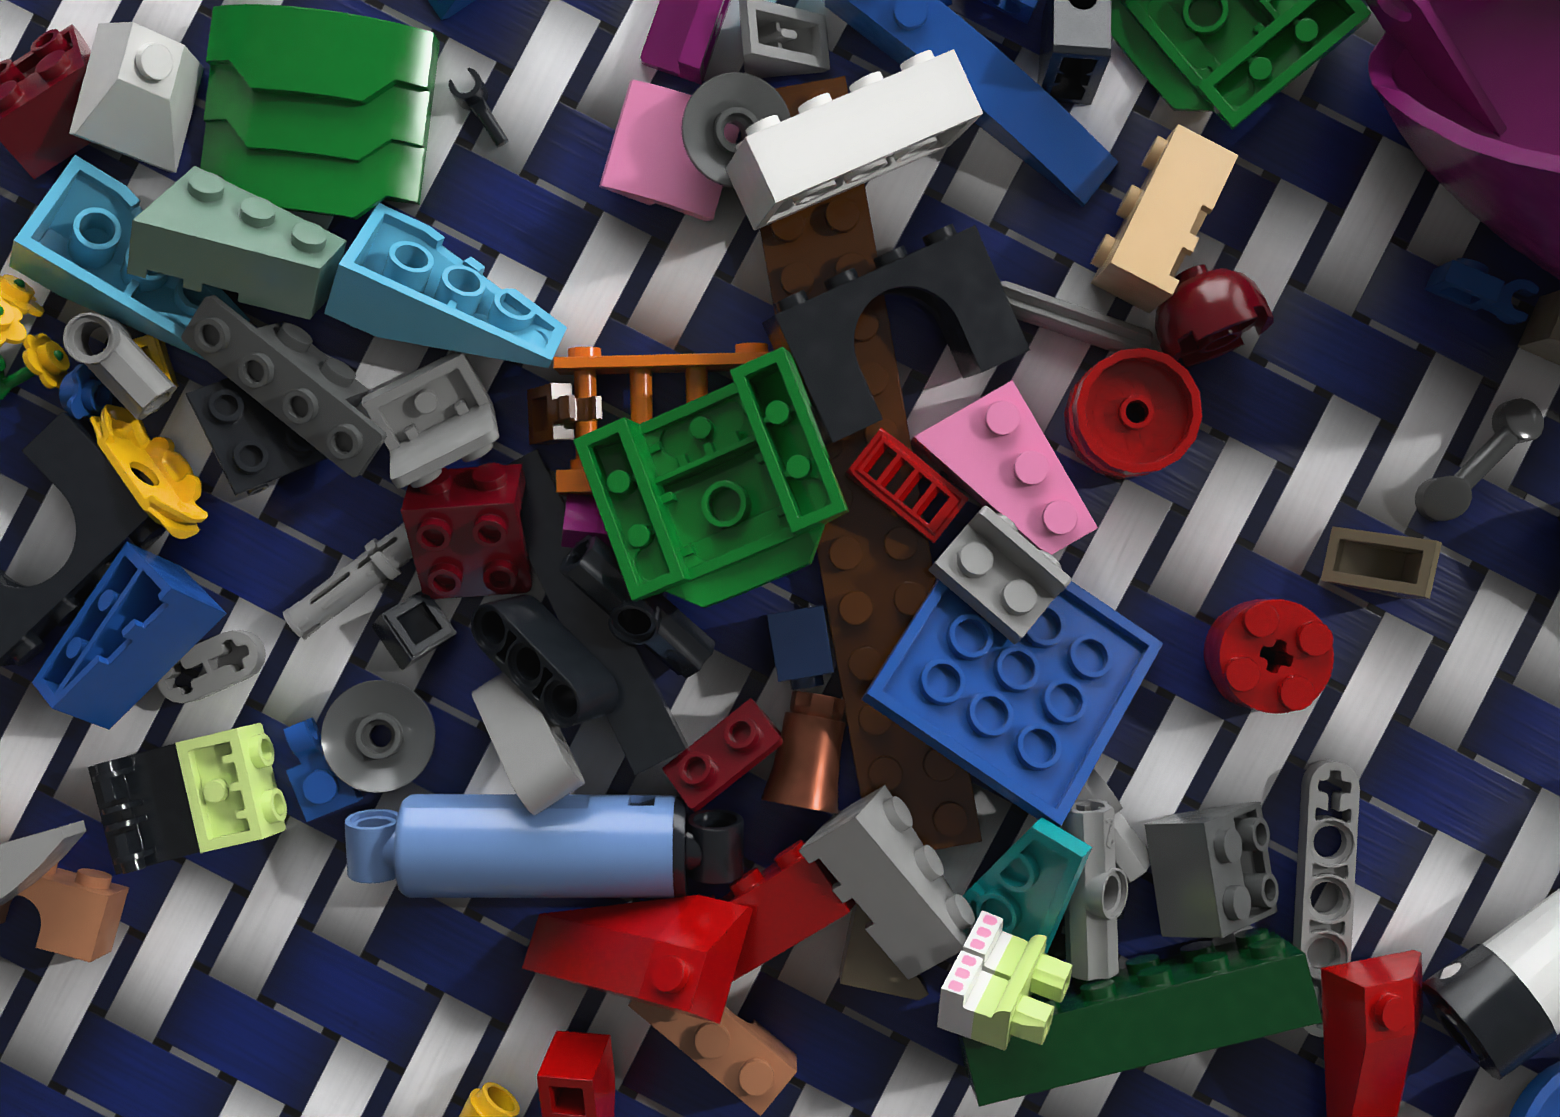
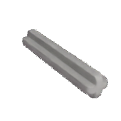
M1001 281L1016 319L1115 353L1126 349H1150L1153 333L1148 329L1008 281Z

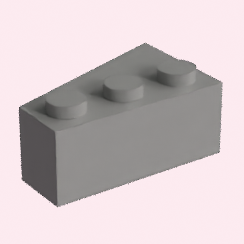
M886 785L841 810L838 814L831 816L798 851L809 864L817 859L822 861L839 881L833 884L832 891L842 903L851 898L855 900L871 919V921L866 923L865 930L909 980L956 955L961 950L963 951V946L974 927L975 917L967 900L960 894H954L943 876L944 868L937 853L929 845H923L912 828L913 819L905 803L899 797H893Z

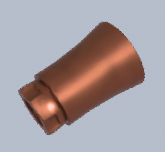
M793 690L790 701L791 712H785L781 731L783 743L777 748L773 767L761 800L838 814V777L841 746L846 724L841 722L846 700Z

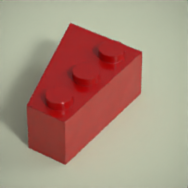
M803 840L797 841L774 858L775 862L761 872L756 867L743 874L741 878L729 885L731 892L719 899L753 909L733 981L847 915L856 904L853 898L842 903L832 891V886L839 881L820 859L809 864L798 850L806 843ZM713 894L707 896L710 898H715Z

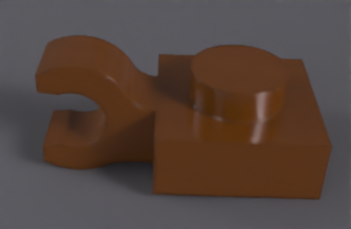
M549 383L527 390L529 445H552L574 440L575 422L602 420V397L575 398V395H572L571 383Z

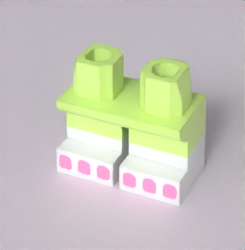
M982 910L963 946V951H960L941 987L937 1027L1004 1051L1012 1035L1043 1045L1053 1019L1054 1006L1033 999L1031 995L1035 993L1061 1003L1070 984L1073 965L1044 954L1047 936L1034 935L1029 941L1002 931L1004 919Z

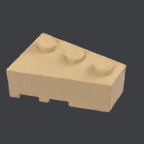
M1180 124L1175 127L1166 139L1157 136L1141 165L1150 170L1141 188L1132 184L1116 212V215L1124 220L1115 238L1106 233L1090 264L1098 267L1091 284L1147 313H1151L1170 298L1179 283V280L1174 277L1185 256H1190L1193 253L1199 237L1196 235L1207 214L1212 212L1238 155Z

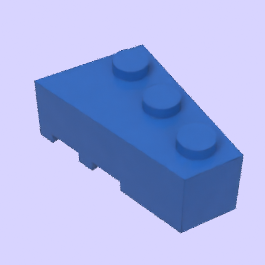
M126 541L32 681V684L52 709L110 730L227 613L181 566Z

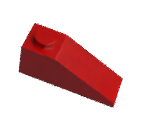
M569 1031L555 1032L537 1074L542 1117H614L615 1070L611 1035Z

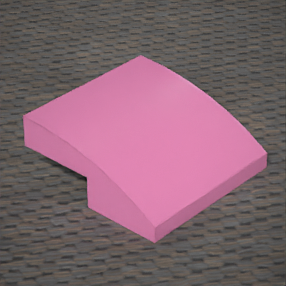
M631 80L599 187L647 205L657 203L706 222L713 220L723 186L709 180L696 169L686 153L682 140V117L692 95L638 80ZM726 124L724 128L725 138L729 142L736 144L740 129L734 124Z

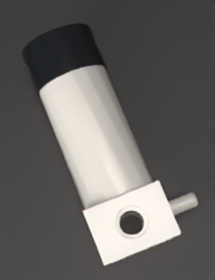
M1560 888L1484 943L1474 945L1422 982V989L1449 1035L1473 1061L1498 1080H1501L1556 1040L1557 1035L1560 1034Z

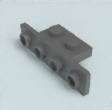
M207 296L203 299L181 336L182 341L351 477L361 475L386 440L387 434L356 409L361 403L362 397L367 394L369 389L355 379V372L344 362L327 357L312 344L311 336L294 324L282 321L256 328L217 296Z

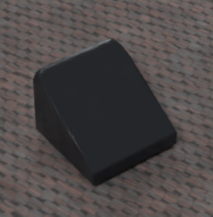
M422 590L382 613L372 624L375 633L401 670L411 666L457 634L435 600L429 595L422 593Z

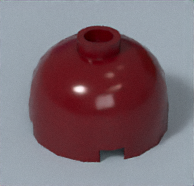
M1204 264L1186 269L1175 277L1179 280V283L1173 295L1158 306L1155 315V330L1162 352L1170 355L1176 361L1181 357L1185 367L1197 365L1233 351L1244 345L1241 338L1242 333L1254 326L1259 336L1274 323V317L1267 301L1254 281L1241 272L1221 268L1208 271Z

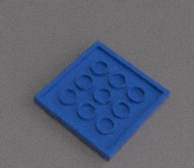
M937 579L861 700L1037 820L1043 817L1060 827L1163 643L1071 581L1066 589L1054 598L1024 637L1014 645Z

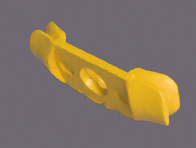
M106 404L101 411V416L89 418L95 430L97 444L141 508L156 523L162 525L172 536L178 539H186L196 535L200 530L196 523H201L208 517V513L195 503L202 493V483L199 477L193 474L187 460L180 453L174 451L175 445L170 438L155 437L151 440L142 420H137L126 408ZM131 468L144 473L154 486L140 480L132 472Z

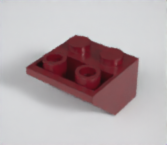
M73 24L60 32L57 29H52L43 33L32 43L31 51L16 61L12 62L10 59H6L0 62V142L33 179H36L91 143L69 134L91 53L87 43Z

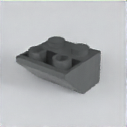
M1246 802L1176 813L1144 824L1162 937L1223 938L1278 912L1276 904L1279 894L1278 883L1271 872L1268 853L1270 832L1268 824L1262 815L1261 802Z

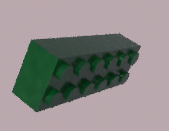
M1251 928L1236 933L1234 935L1235 941L1214 946L1212 941H1199L1182 946L1180 948V955L1159 959L1157 954H1147L1131 958L1125 962L1126 968L1119 969V973L1110 979L1086 981L1071 977L1072 981H1070L1068 990L1061 1003L1032 993L1031 998L1054 1006L1053 1019L1043 1045L1012 1035L1004 1051L957 1034L966 1074L977 1103L980 1107L1322 1023L1306 954L1275 932L1269 933L1267 928Z

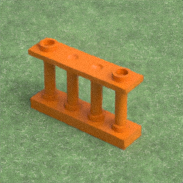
M766 343L736 344L735 353L601 356V348L572 347L568 348V357H553L554 369L560 375H574L575 398L597 396V374H630L631 420L641 424L653 418L652 373L685 372L686 403L708 394V372L730 371L769 352L768 344ZM597 421L575 422V439L596 430ZM575 447L576 459L570 460V470H556V493L562 496H567V493L593 495Z

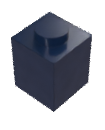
M823 605L767 614L778 682L790 680L791 690L824 685L823 674L834 673Z

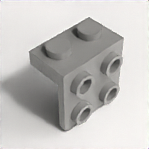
M454 351L362 397V405L371 421L387 434L384 443L390 451V479L397 489L409 484L413 488L424 486L442 473L441 468L459 459H462L463 462H470L482 457L493 448V442L499 438L494 405L468 357L462 352Z

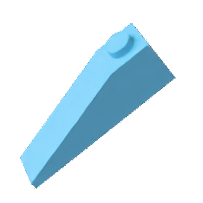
M74 155L13 240L9 267L63 298L106 317L118 320L122 324L202 359L204 358L182 341L181 336L205 297L217 296L248 322L250 321L221 288L203 284L202 291L198 292L183 288L184 279L150 270H148L146 278L127 274L132 220L143 211L139 206L140 200L126 185Z
M381 203L375 207L338 264L324 314L379 338L549 368L567 329L565 325L516 289H501L483 276L485 266L473 257L463 261L442 246L445 237L431 226Z

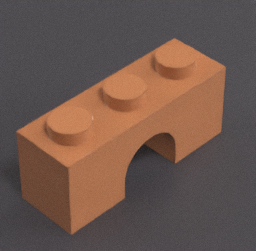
M57 863L36 883L18 894L30 900L40 914L41 928L35 948L92 962L112 951L129 887L112 883L113 876L104 871L81 868L76 873L57 868ZM12 899L0 906V924L6 921Z
M630 999L628 1006L759 1116L764 1113L797 1073V1054L755 1019L748 1023L726 1006L721 1022L717 1024Z

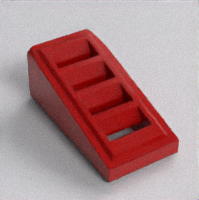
M882 427L845 473L848 478L933 544L969 499ZM886 450L894 458L879 478L875 480L867 473ZM904 464L912 472L893 495L885 487ZM922 478L930 486L913 508L910 509L903 501ZM940 492L948 499L930 523H927L920 516Z

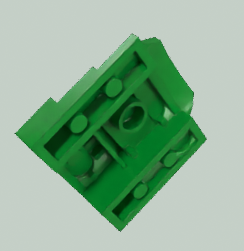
M1111 0V37L1173 111L1215 112L1233 130L1276 93L1278 94L1320 58L1323 59L1368 22L1372 12L1361 0Z
M262 4L213 6L206 62L210 65L203 119L206 122L200 168L214 173L223 180L258 197L267 199L274 205L287 211L357 220L383 200L420 205L440 46L439 40L434 32L337 11Z
M784 347L731 369L730 373L734 381L733 383L648 421L638 424L623 417L573 440L632 601L668 592L700 607L707 608L744 594L812 564L825 524L849 512L828 459L830 457L810 409L812 405L792 354Z

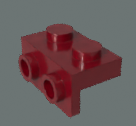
M750 698L666 764L662 770L686 805L696 812L780 747L783 743L781 731L755 701Z

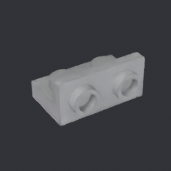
M988 506L981 508L928 569L929 572L1014 645L1024 637L1054 598L1064 591L1072 581L1071 577L1062 570L1060 563L1054 556L1046 551L1038 550L1018 532L1016 525L1008 517L995 513Z

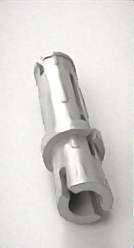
M404 522L381 540L376 538L365 545L366 551L354 561L339 570L302 600L283 611L285 621L297 636L306 640L323 624L341 613L378 583H381L386 578L393 580L402 573L401 567L413 558Z

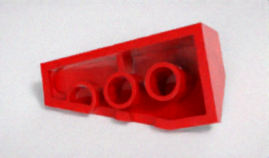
M691 895L539 914L522 969L720 1024L753 909L748 906L702 895Z

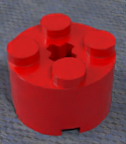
M1255 599L1232 607L1214 621L1206 636L1204 661L1216 685L1215 687L1230 702L1244 708L1265 713H1289L1306 709L1326 687L1333 669L1334 639L1328 626L1323 624L1308 608L1288 600ZM1262 647H1270V651L1275 653L1273 664H1268L1265 658L1260 657Z

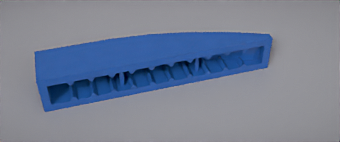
M825 0L826 8L900 65L907 59L927 50H931L934 57L954 49L983 111V114L974 123L1082 207L1085 206L1117 165L1118 161L1037 82L940 0Z

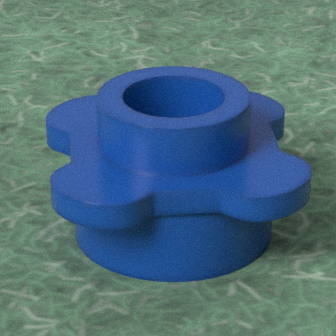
M79 364L73 371L67 373L59 388L60 403L69 416L74 419H81L83 416L89 418L101 416L104 406L106 404L111 405L113 401L111 391L85 364Z

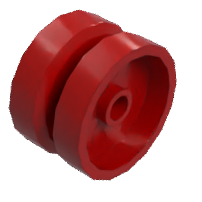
M1148 348L1120 350L1095 364L1084 373L1071 389L1064 411L1066 436L1077 457L1095 472L1118 479L1142 477L1157 472L1181 459L1196 440L1203 417L1200 391L1189 371L1170 355ZM1128 404L1132 405L1131 413H1139L1140 421L1138 423L1128 419L1126 415Z

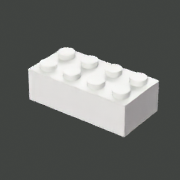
M931 50L921 52L904 61L900 65L901 72L883 78L880 71L871 73L849 86L851 93L832 100L829 93L821 94L798 107L799 114L780 122L777 115H772L749 126L745 130L747 136L735 146L737 151L725 170L753 230L755 231L949 147L983 114L955 50H950L934 57Z

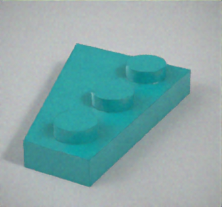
M1041 817L963 895L974 913L975 923L983 910L1003 918L1002 931L1029 941L1034 935L1047 936L1044 953L1047 954L1092 847Z

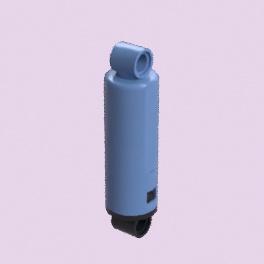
M412 794L402 801L399 812L389 809H368L353 813L345 818L348 877L353 881L369 884L396 879L399 891L409 898H674L687 896L689 877L701 883L721 884L735 881L741 878L744 873V819L742 815L720 809L703 810L689 815V807L680 795L568 794L539 814L533 815L523 805L517 794Z

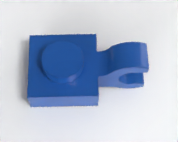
M1458 258L1433 269L1424 290L1473 311L1484 309L1494 314L1500 321L1516 325L1525 322L1528 314L1518 311L1513 307L1511 303L1512 295L1516 293L1522 297L1530 298L1537 295L1540 288L1534 282L1527 279H1516L1504 284L1505 281L1488 274L1489 268L1486 265L1472 259Z
M313 717L283 729L290 749L301 763L287 769L286 773L306 822L363 799L360 790L344 783L329 767L322 750L321 734Z

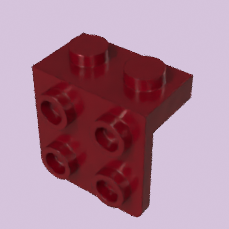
M486 463L478 467L453 469L443 467L441 468L442 473L430 483L417 488H413L410 484L408 485L401 514L422 593L429 595L432 599L522 594L530 591L533 576L519 515L526 485L522 464L502 465L499 463Z

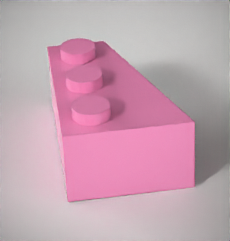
M1013 380L911 439V445L949 476L948 478L958 487L963 488L982 506H988L995 513L1008 517L1016 525L1018 532L1038 550L1046 551L1052 555L1098 528Z

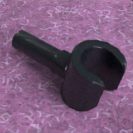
M467 68L475 81L474 88L468 93H460L450 79L448 84L450 92L463 109L473 111L496 147H501L509 140L486 102L488 99L487 87L474 69Z

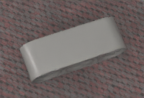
M503 672L472 691L473 700L507 777L517 796L531 814H539L585 784L582 773L560 728L550 722Z

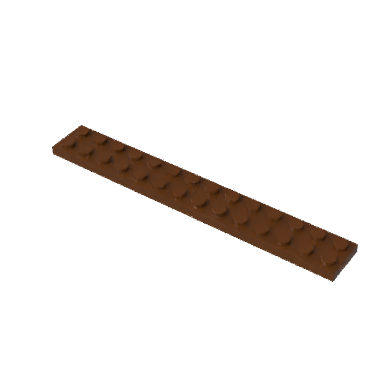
M845 76L774 88L786 103L791 117L799 114L798 107L816 96L829 93L832 100L848 94ZM864 183L759 228L773 304L802 290H805L808 299L827 292L824 281L851 268H855L858 277L877 269L873 259L878 256ZM882 295L873 298L861 313L855 329L854 348L859 367L883 420L834 443L825 445L830 457L828 459L849 512L825 524L816 551L842 697L846 700L845 714L860 798L862 799L886 785L891 795L899 797L909 809L913 819L912 828L923 845H929L934 850L982 842L970 773L861 700L936 582L935 576L928 571L933 565L928 539L845 475L881 427L912 451L885 296ZM885 450L867 474L877 480L894 456ZM903 464L885 488L894 495L912 470ZM918 483L903 501L910 509L920 499Z

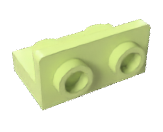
M261 723L175 743L200 853L261 840L285 831L287 804L283 793L277 788L272 768L274 762L273 744L268 735L264 733Z

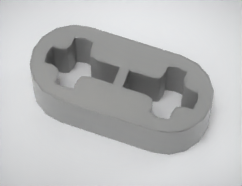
M232 630L218 634L194 645L157 682L158 689L164 697L172 702L187 703L201 700L257 674L265 662L266 652L264 644L258 636L250 631ZM232 641L236 646H247L249 650V655L242 659L243 669L238 664L219 667L217 659L232 652L230 644ZM180 664L185 669L198 668L204 665L207 673L191 681L193 691H190L187 686L177 687L174 678L181 674Z

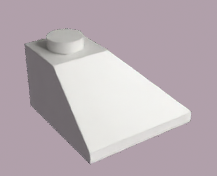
M98 23L69 134L167 172L176 173L203 74V65L185 45L137 23Z

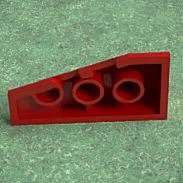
M1410 950L1321 968L1327 1117H1398L1423 1011L1421 952Z

